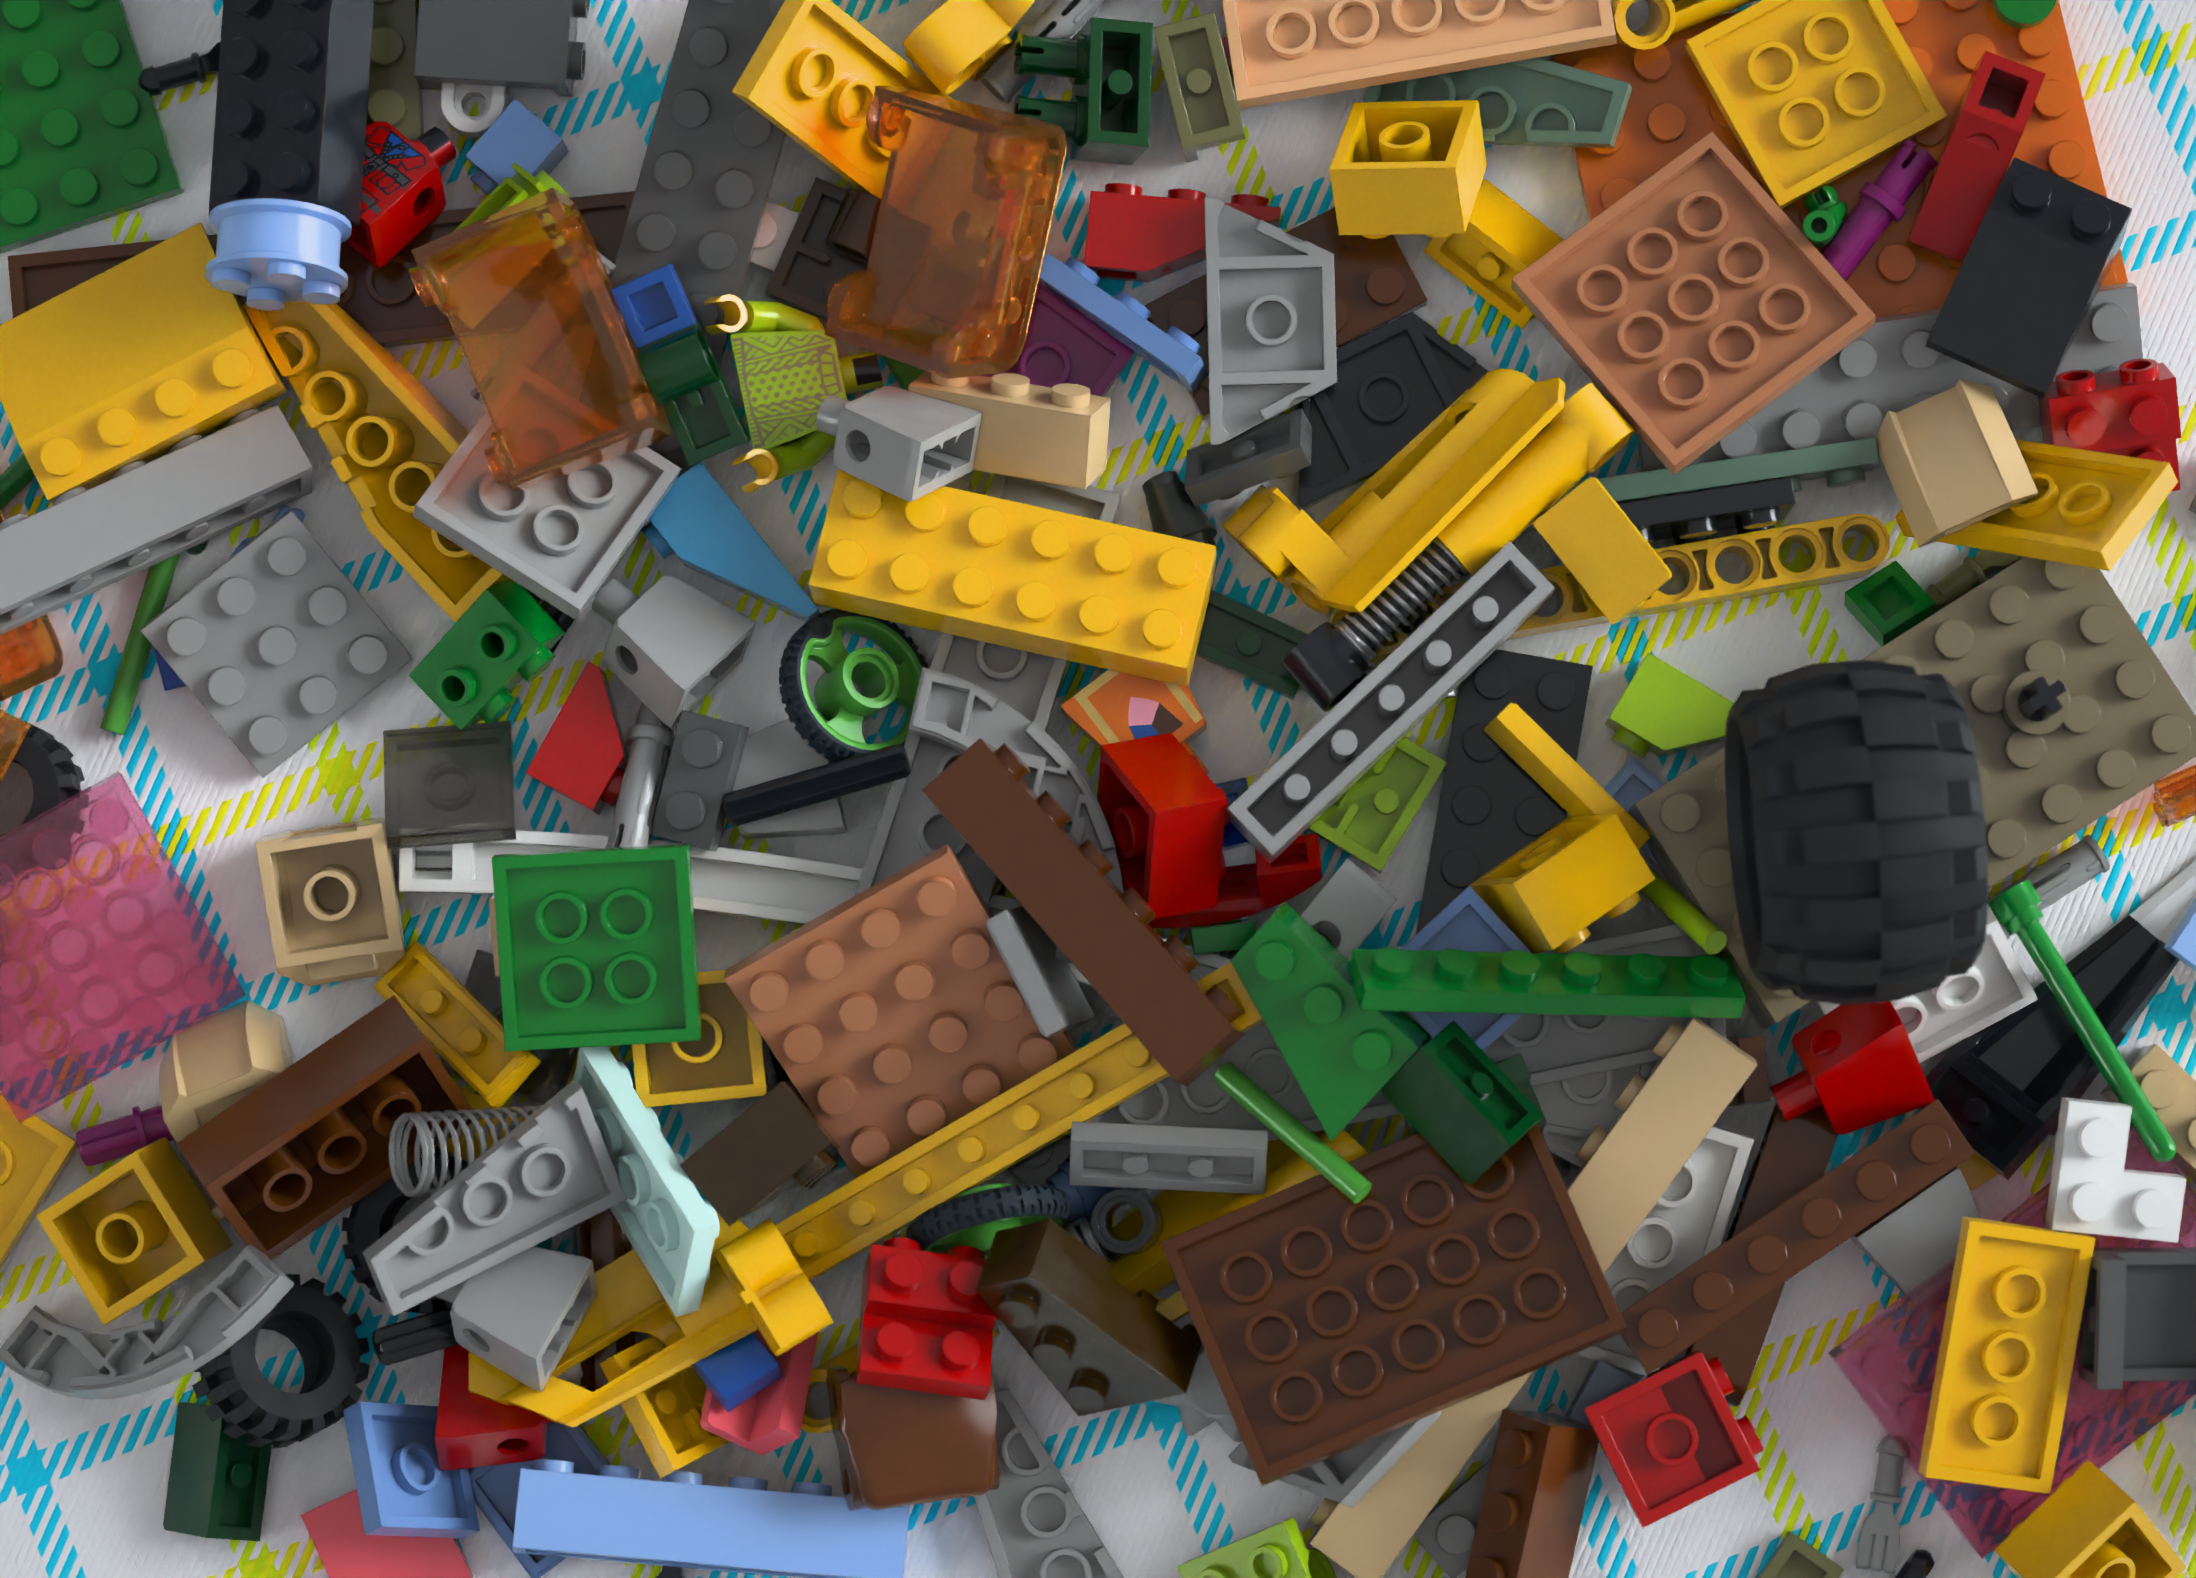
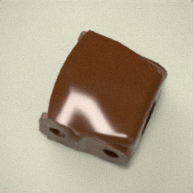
M840 1365L827 1367L826 1384L831 1426L839 1453L844 1496L850 1511L865 1508L882 1510L979 1496L999 1488L1000 1469L996 1442L997 1407L992 1365L990 1389L986 1400L857 1384L856 1375L849 1377L846 1367Z

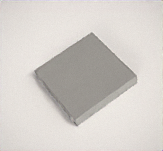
M1023 906L1004 910L986 920V926L1042 1035L1048 1037L1071 1030L1096 1018L1069 964L1064 961L1055 960L1057 945Z

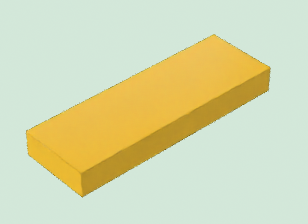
M1510 702L1483 729L1571 816L1616 813L1638 850L1650 839L1649 833L1516 703Z
M416 940L405 951V955L373 986L385 1000L395 996L427 1042L495 1108L502 1107L542 1062L531 1050L505 1051L503 1023L425 946Z

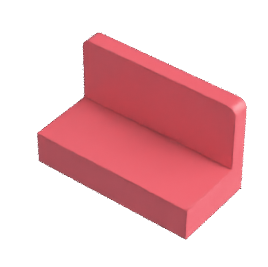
M754 1331L753 1333L779 1364L781 1378L729 1412L724 1409L710 1389L706 1387L700 1420L701 1427L762 1456L799 1439L818 1332L776 1357L760 1331Z

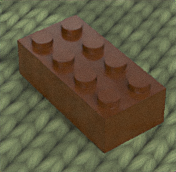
M392 996L176 1143V1145L245 1245L251 1244L272 1260L392 1178L389 1163V1140L393 1125L400 1115L409 1112H427L429 1114L431 1111H440L443 1113L445 1110H454L456 1112L458 1109L470 1111L472 1108L423 1034L396 997ZM469 1118L466 1121L467 1126L472 1123V1120ZM455 1119L452 1125L457 1132L460 1123ZM409 1120L406 1122L405 1127H404V1129H403L402 1139H403V1134H404V1131H405V1129H406V1126H407ZM443 1120L439 1124L442 1132L446 1126ZM428 1121L427 1125L429 1127V1130L431 1131L433 1125L430 1121ZM413 1124L407 1143L408 1166L414 1163V1146L417 1135L415 1124ZM437 1132L434 1140V1148L440 1145ZM420 1144V1158H421V1157H422V1145Z

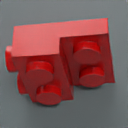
M2134 359L2120 364L2117 371L2094 374L2089 370L2063 372L2056 376V381L2051 383L2045 397H2039L2043 444L2168 462L2178 481L2171 492L2181 490L2176 439L2181 438L2176 377L2163 362L2158 363L2152 359Z
M894 1237L886 1240L882 1245H871L863 1270L856 1370L857 1384L986 1400L991 1381L993 1329L998 1316L976 1291L986 1262L985 1254L980 1249L972 1246H957L951 1248L946 1254L921 1251V1246L918 1242L906 1237Z
M1696 1350L1640 1378L1639 1381L1582 1408L1642 1528L1761 1470L1754 1455L1764 1451L1762 1444L1747 1416L1735 1419L1724 1397L1733 1393L1734 1389L1717 1356L1706 1361L1702 1351Z

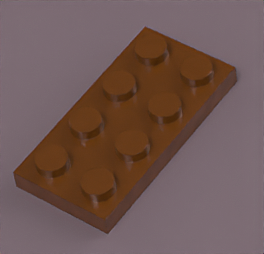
M1335 207L1286 232L1334 254L1336 349L1427 305L1428 299L1393 235L1380 239H1369L1362 235H1339ZM1206 274L1144 306L1151 312L1149 319L1153 325L1165 333L1171 326H1174L1189 335L1202 347L1198 355L1208 371ZM1207 374L1194 393L1187 389L1202 420L1209 418V380Z

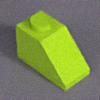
M1648 652L1605 722V725L1615 730L1611 740L1628 752L1640 758H1645L1648 751L1661 757L1725 741L1727 717L1734 703Z

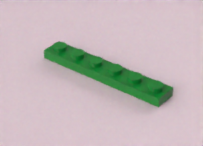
M1385 947L1381 949H1352L1348 967L1360 1011L1741 1018L1746 999L1731 958L1706 954L1690 957L1654 956L1647 953L1633 955H1602L1586 952H1572L1570 954L1528 953L1520 950L1508 952H1470L1459 949L1426 951L1400 950L1398 948Z

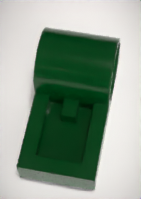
M699 321L638 348V361L647 385L657 403L663 406L689 466L743 444L750 439Z

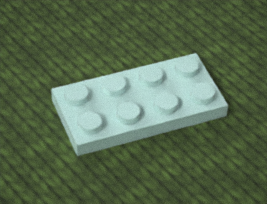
M607 1046L580 1047L573 1080L582 1086L627 1199L611 1207L610 1210L675 1317L699 1311L705 1281L710 1277L709 1263L714 1241L720 1231L716 1210L708 1200L703 1201L691 1182L690 1177L681 1168L680 1164L685 1161L684 1158L678 1153L674 1154L662 1135L656 1113L649 1107L645 1108L635 1092L631 1075L625 1064L622 1062L617 1063Z

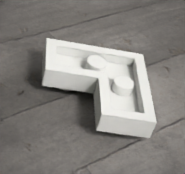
M2062 1097L2045 1226L2057 1231L2178 1243L2187 1178L2179 1174L2124 1169L2132 1107L2123 1103Z

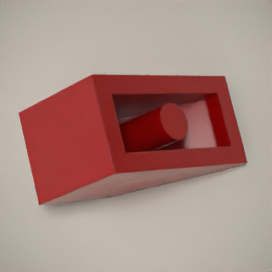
M588 661L526 773L536 781L599 815L605 804L613 808L617 805L629 755L607 676L600 667Z

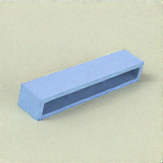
M536 1459L534 1470L520 1469L512 1546L513 1553L795 1578H904L910 1506L882 1510L865 1508L850 1511L845 1497L831 1496L832 1486L820 1483L795 1482L793 1493L768 1491V1480L753 1477H729L728 1487L702 1485L703 1474L686 1471H675L665 1476L664 1481L638 1479L639 1469L618 1465H600L599 1475L573 1473L574 1463L551 1459Z

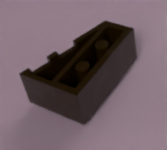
M781 1081L682 1162L680 1166L724 1221L731 1226L798 1185L805 1188L808 1187L809 1190L814 1188L840 1166L833 1158L838 1153L837 1148L840 1146L814 1116L796 1089Z
M1051 1219L996 1231L976 1291L1078 1416L1186 1394L1202 1345L1196 1327L1189 1323L1183 1329L1179 1328L1156 1310L1159 1300L1145 1289L1138 1291L1136 1295L1109 1275L1112 1267L1110 1263Z

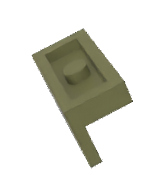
M1215 12L1153 27L1186 163L1198 160L1196 151L1246 139Z

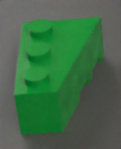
M1286 902L1280 906L1230 960L1331 1142L1412 1057L1428 1036L1404 1011H1360L1348 971L1350 961Z

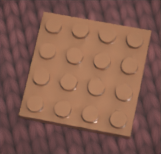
M1710 132L1512 278V290L1602 394L1636 429V433L1673 475L1875 325L1876 315L1713 132Z
M949 844L725 969V981L814 1116L840 1146L837 1148V1151L855 1178L1075 1052V1048H1078L1068 1031L1048 1037L1041 1034L986 926V920L994 915Z

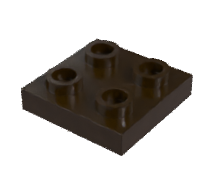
M816 177L765 293L772 299L816 316L821 320L883 346L933 233V228L928 224L900 213L896 207L874 195L854 188L846 190Z

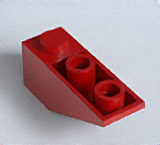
M1985 50L1974 67L1907 243L1963 263L1983 217L2007 172L2044 80L2045 73Z
M1125 183L1106 184L1104 192L1091 191L1084 264L1095 272L1100 279L1148 283L1206 259L1204 198H1206V194L1192 189L1168 190V197L1142 195V187ZM1237 194L1231 196V203H1225L1258 220L1261 219L1279 228L1281 207L1268 206L1269 199L1266 197Z

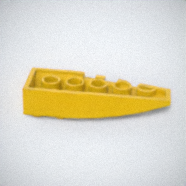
M285 302L283 309L275 311L254 309L245 303L243 308L280 374L288 378L302 403L300 409L311 429L317 430L333 458L330 462L341 482L348 485L362 510L360 516L369 532L456 623L487 588L510 579L413 517L415 505L469 434V431L384 347L336 303Z

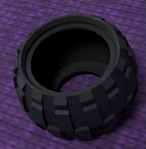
M1870 660L1810 664L1768 678L1764 689L1743 690L1731 707L1727 717L1725 733V792L1736 906L1744 949L1752 973L1771 991L1792 989L1794 996H1798L1799 999L1840 1005L1900 1000L1940 987L1941 982L1945 981L1948 975L1966 974L1982 952L1985 942L1988 916V860L1984 807L1977 756L1967 712L1956 689L1942 674L1917 675L1914 666Z

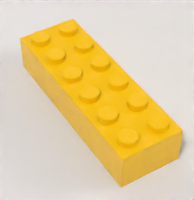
M838 469L808 585L815 605L1188 687L1216 573L1217 554L1216 546L946 486H942L913 502H909Z

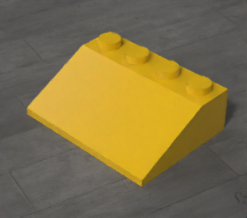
M201 222L0 325V401L17 441L43 493L51 503H54L59 496L69 490L78 487H85L89 490L111 480L112 475L118 469L129 463L144 461L147 464L168 454L169 450L182 439L192 435L204 436L227 424L236 415L250 409H256L288 393L259 334L244 310V304L239 295L215 289L206 279L205 266L210 260L216 258V249Z

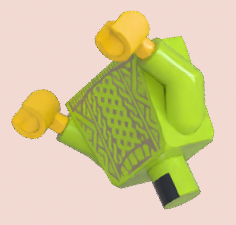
M731 294L707 298L704 302L705 305L716 304L724 312L723 324L705 326L708 334L714 336L739 331L738 333L730 334L753 449L734 459L733 466L744 462L749 463L754 467L757 474L755 481L742 487L743 491L753 493L774 480L811 470L834 448L836 440L835 436L817 429L816 419L822 402L829 395H835L848 400L847 394L883 387L877 351L872 350L839 357L833 330H824L823 324L818 317L779 302L745 301Z

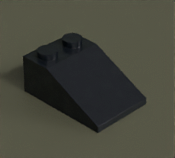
M2014 157L1983 217L1927 339L1926 347L2040 398H2044L2123 243L2133 209Z

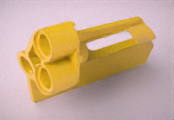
M1499 368L1491 370L1465 391L1318 525L1303 509L1299 510L1276 486L1268 489L1260 485L1221 526L1253 559L1310 609L1324 615L1329 614L1334 608L1361 613L1564 408L1565 383L1559 377L1534 382L1524 373L1514 369Z
M716 1211L720 1231L714 1241L709 1263L710 1277L705 1281L699 1311L675 1317L635 1249L595 1272L598 1295L542 1392L528 1387L470 1351L469 1392L507 1406L511 1404L538 1413L551 1421L574 1428L756 1330L760 1331L775 1356L778 1357L832 1324L833 1320L770 1218L749 1230L740 1220L729 1226ZM632 1331L650 1334L660 1339L666 1346L665 1349L594 1392L557 1378V1376Z

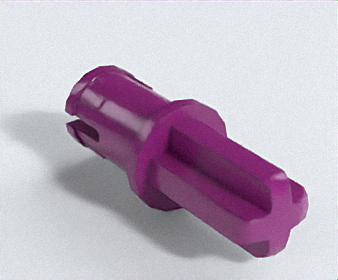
M139 1106L132 1107L133 1114L79 1130L76 1133V1144L84 1164L93 1166L132 1154L136 1150L164 1137L169 1142L175 1141L164 1122L162 1106L141 1111Z

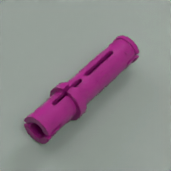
M1905 139L1902 142L1900 149L1874 183L1866 182L1858 192L1861 200L1840 226L1832 240L1820 252L1845 281L1855 271L1890 223H1899L1906 214V209L1903 206L1928 173L1938 164L1923 148L1917 153L1915 151L1917 144Z

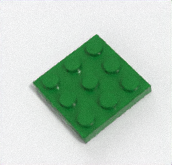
M689 844L499 854L492 857L505 1051L700 1041L702 1038Z

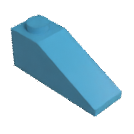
M698 462L677 478L648 519L650 523L641 529L664 560L672 553H675L686 567L805 622L820 614L816 605L702 462Z

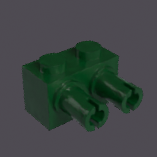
M1091 17L1080 31L1074 35L1072 40L1028 36L1024 33L1018 34L1014 55L1020 56V59L1014 61L1015 74L1068 77L1072 84V98L1070 101L1017 95L1013 105L1012 117H1018V121L1012 123L1013 135L1067 139V143L1070 146V160L1132 165L1150 147L1153 23Z

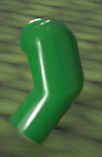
M1829 185L1821 187L1815 193L1811 192L1804 199V206L1809 214L1803 222L1801 232L1815 248L1827 245L1848 215L1846 202H1840L1837 191Z

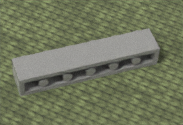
M278 404L261 412L258 409L244 411L232 418L227 423L226 428L204 438L201 435H192L177 442L169 450L168 454L147 464L144 461L129 463L118 469L112 475L111 480L89 490L85 487L69 490L59 496L54 501L52 507L30 517L28 514H18L1 522L0 635L312 493L313 466Z
M1508 542L1227 808V812L1230 815V823L1271 863L1549 600L1555 587L1511 542Z

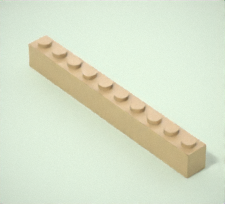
M1691 1017L1685 1026L1675 1019L1652 1049V1052L1661 1057L1659 1062L1646 1079L1637 1072L1631 1077L1613 1103L1623 1110L1608 1131L1599 1125L1594 1128L1575 1155L1584 1162L1583 1166L1570 1183L1562 1179L1603 1274L1614 1262L1757 1066L1756 1059L1697 1017ZM1532 1372L1441 1410L1440 1417L1354 1508L1324 1497L1309 1519L1311 1523L1318 1527L1312 1536L1310 1544L1356 1578H1382L1496 1423L1503 1409L1507 1408Z

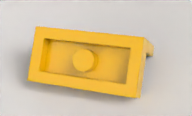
M1483 179L1465 234H1452L1443 238H1432L1423 252L1523 329L1535 315L1512 290V278L1560 244L1564 239L1491 182Z
M1596 477L1587 478L1532 523L1612 625L1626 619L1644 604L1643 601L1672 577L1671 570Z

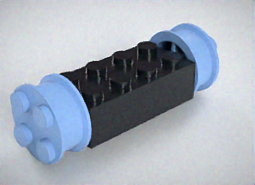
M223 0L208 213L209 226L218 234L216 258L206 264L205 277L215 289L247 297L246 304L251 308L275 311L283 309L285 302L302 301L314 304H334L340 301V294L348 287V275L339 268L341 243L351 236L352 226L360 225L374 0Z

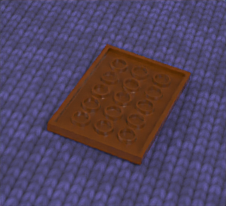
M1537 1123L1473 1184L1466 1183L1422 1135L1416 1133L1348 1162L1372 1183L1371 1190L1359 1203L1355 1204L1320 1174L1160 1242L1262 1486L1627 1332L1624 1319Z

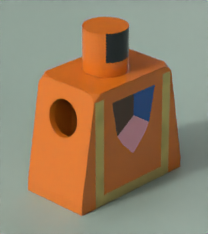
M1107 670L1061 705V710L1065 717L1100 750L1101 745L1171 732L1187 752L1197 758L1203 771L1207 775L1210 772L1188 744L1207 729V722L1188 687Z

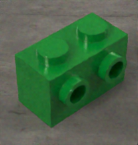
M509 579L487 588L408 676L460 730L482 720L487 725H491L513 706L516 698L511 694V691L524 678L528 683L533 681L554 661L556 656L550 649L565 632L518 583Z

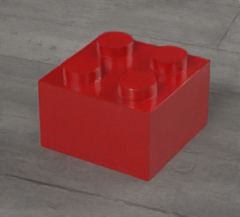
M1171 732L1101 745L1097 801L1114 840L1121 870L1123 892L1132 887L1157 915L1152 920L1217 907L1219 880H1222L1225 875V859L1222 852L1224 826H1227L1230 821V815L1227 812V808L1230 805L1224 790L1218 788L1200 767L1197 758L1194 755H1190Z

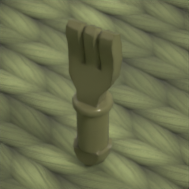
M1980 549V552L1973 558L1965 557L1963 564L1935 585L1930 584L1925 589L1927 595L1935 602V613L1960 598L1978 583L1982 584L1987 580L1986 574L1992 571H2002L2024 556Z

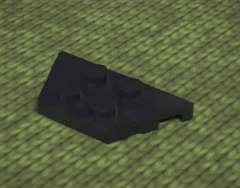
M1413 312L1336 349L1337 383L1298 403V409L1302 408L1312 425L1311 465L1298 471V502L1301 508L1305 510L1373 476L1489 371L1476 362L1477 359L1461 347L1453 345L1441 337L1435 328Z

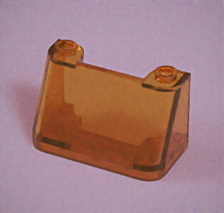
M895 85L876 86L873 100L866 113V126L872 143L877 147L891 151L869 261L866 271L848 274L832 288L827 302L829 315L824 335L947 379L998 374L1008 371L1017 362L1026 341L1066 156V134L1061 127L1035 118Z
M551 188L411 250L418 265V269L411 271V278L415 289L426 307L436 304L438 309L448 316L495 431L491 433L493 446L484 451L488 465L500 485L508 482L510 489L518 492L649 446L672 435L664 408L657 403L644 378L638 361V349H636L611 292L613 286L586 222L575 203L555 188Z

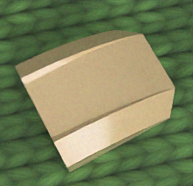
M1959 379L1956 386L1897 413L1888 411L1875 436L1877 450L1919 548L2039 495L2011 427L1991 386Z
M368 818L289 830L263 836L255 842L275 964L279 975L307 986L385 975L405 955L401 908L388 818Z
M247 1000L176 1028L159 1069V1091L163 1118L176 1143L294 1064L286 1026L281 1015Z

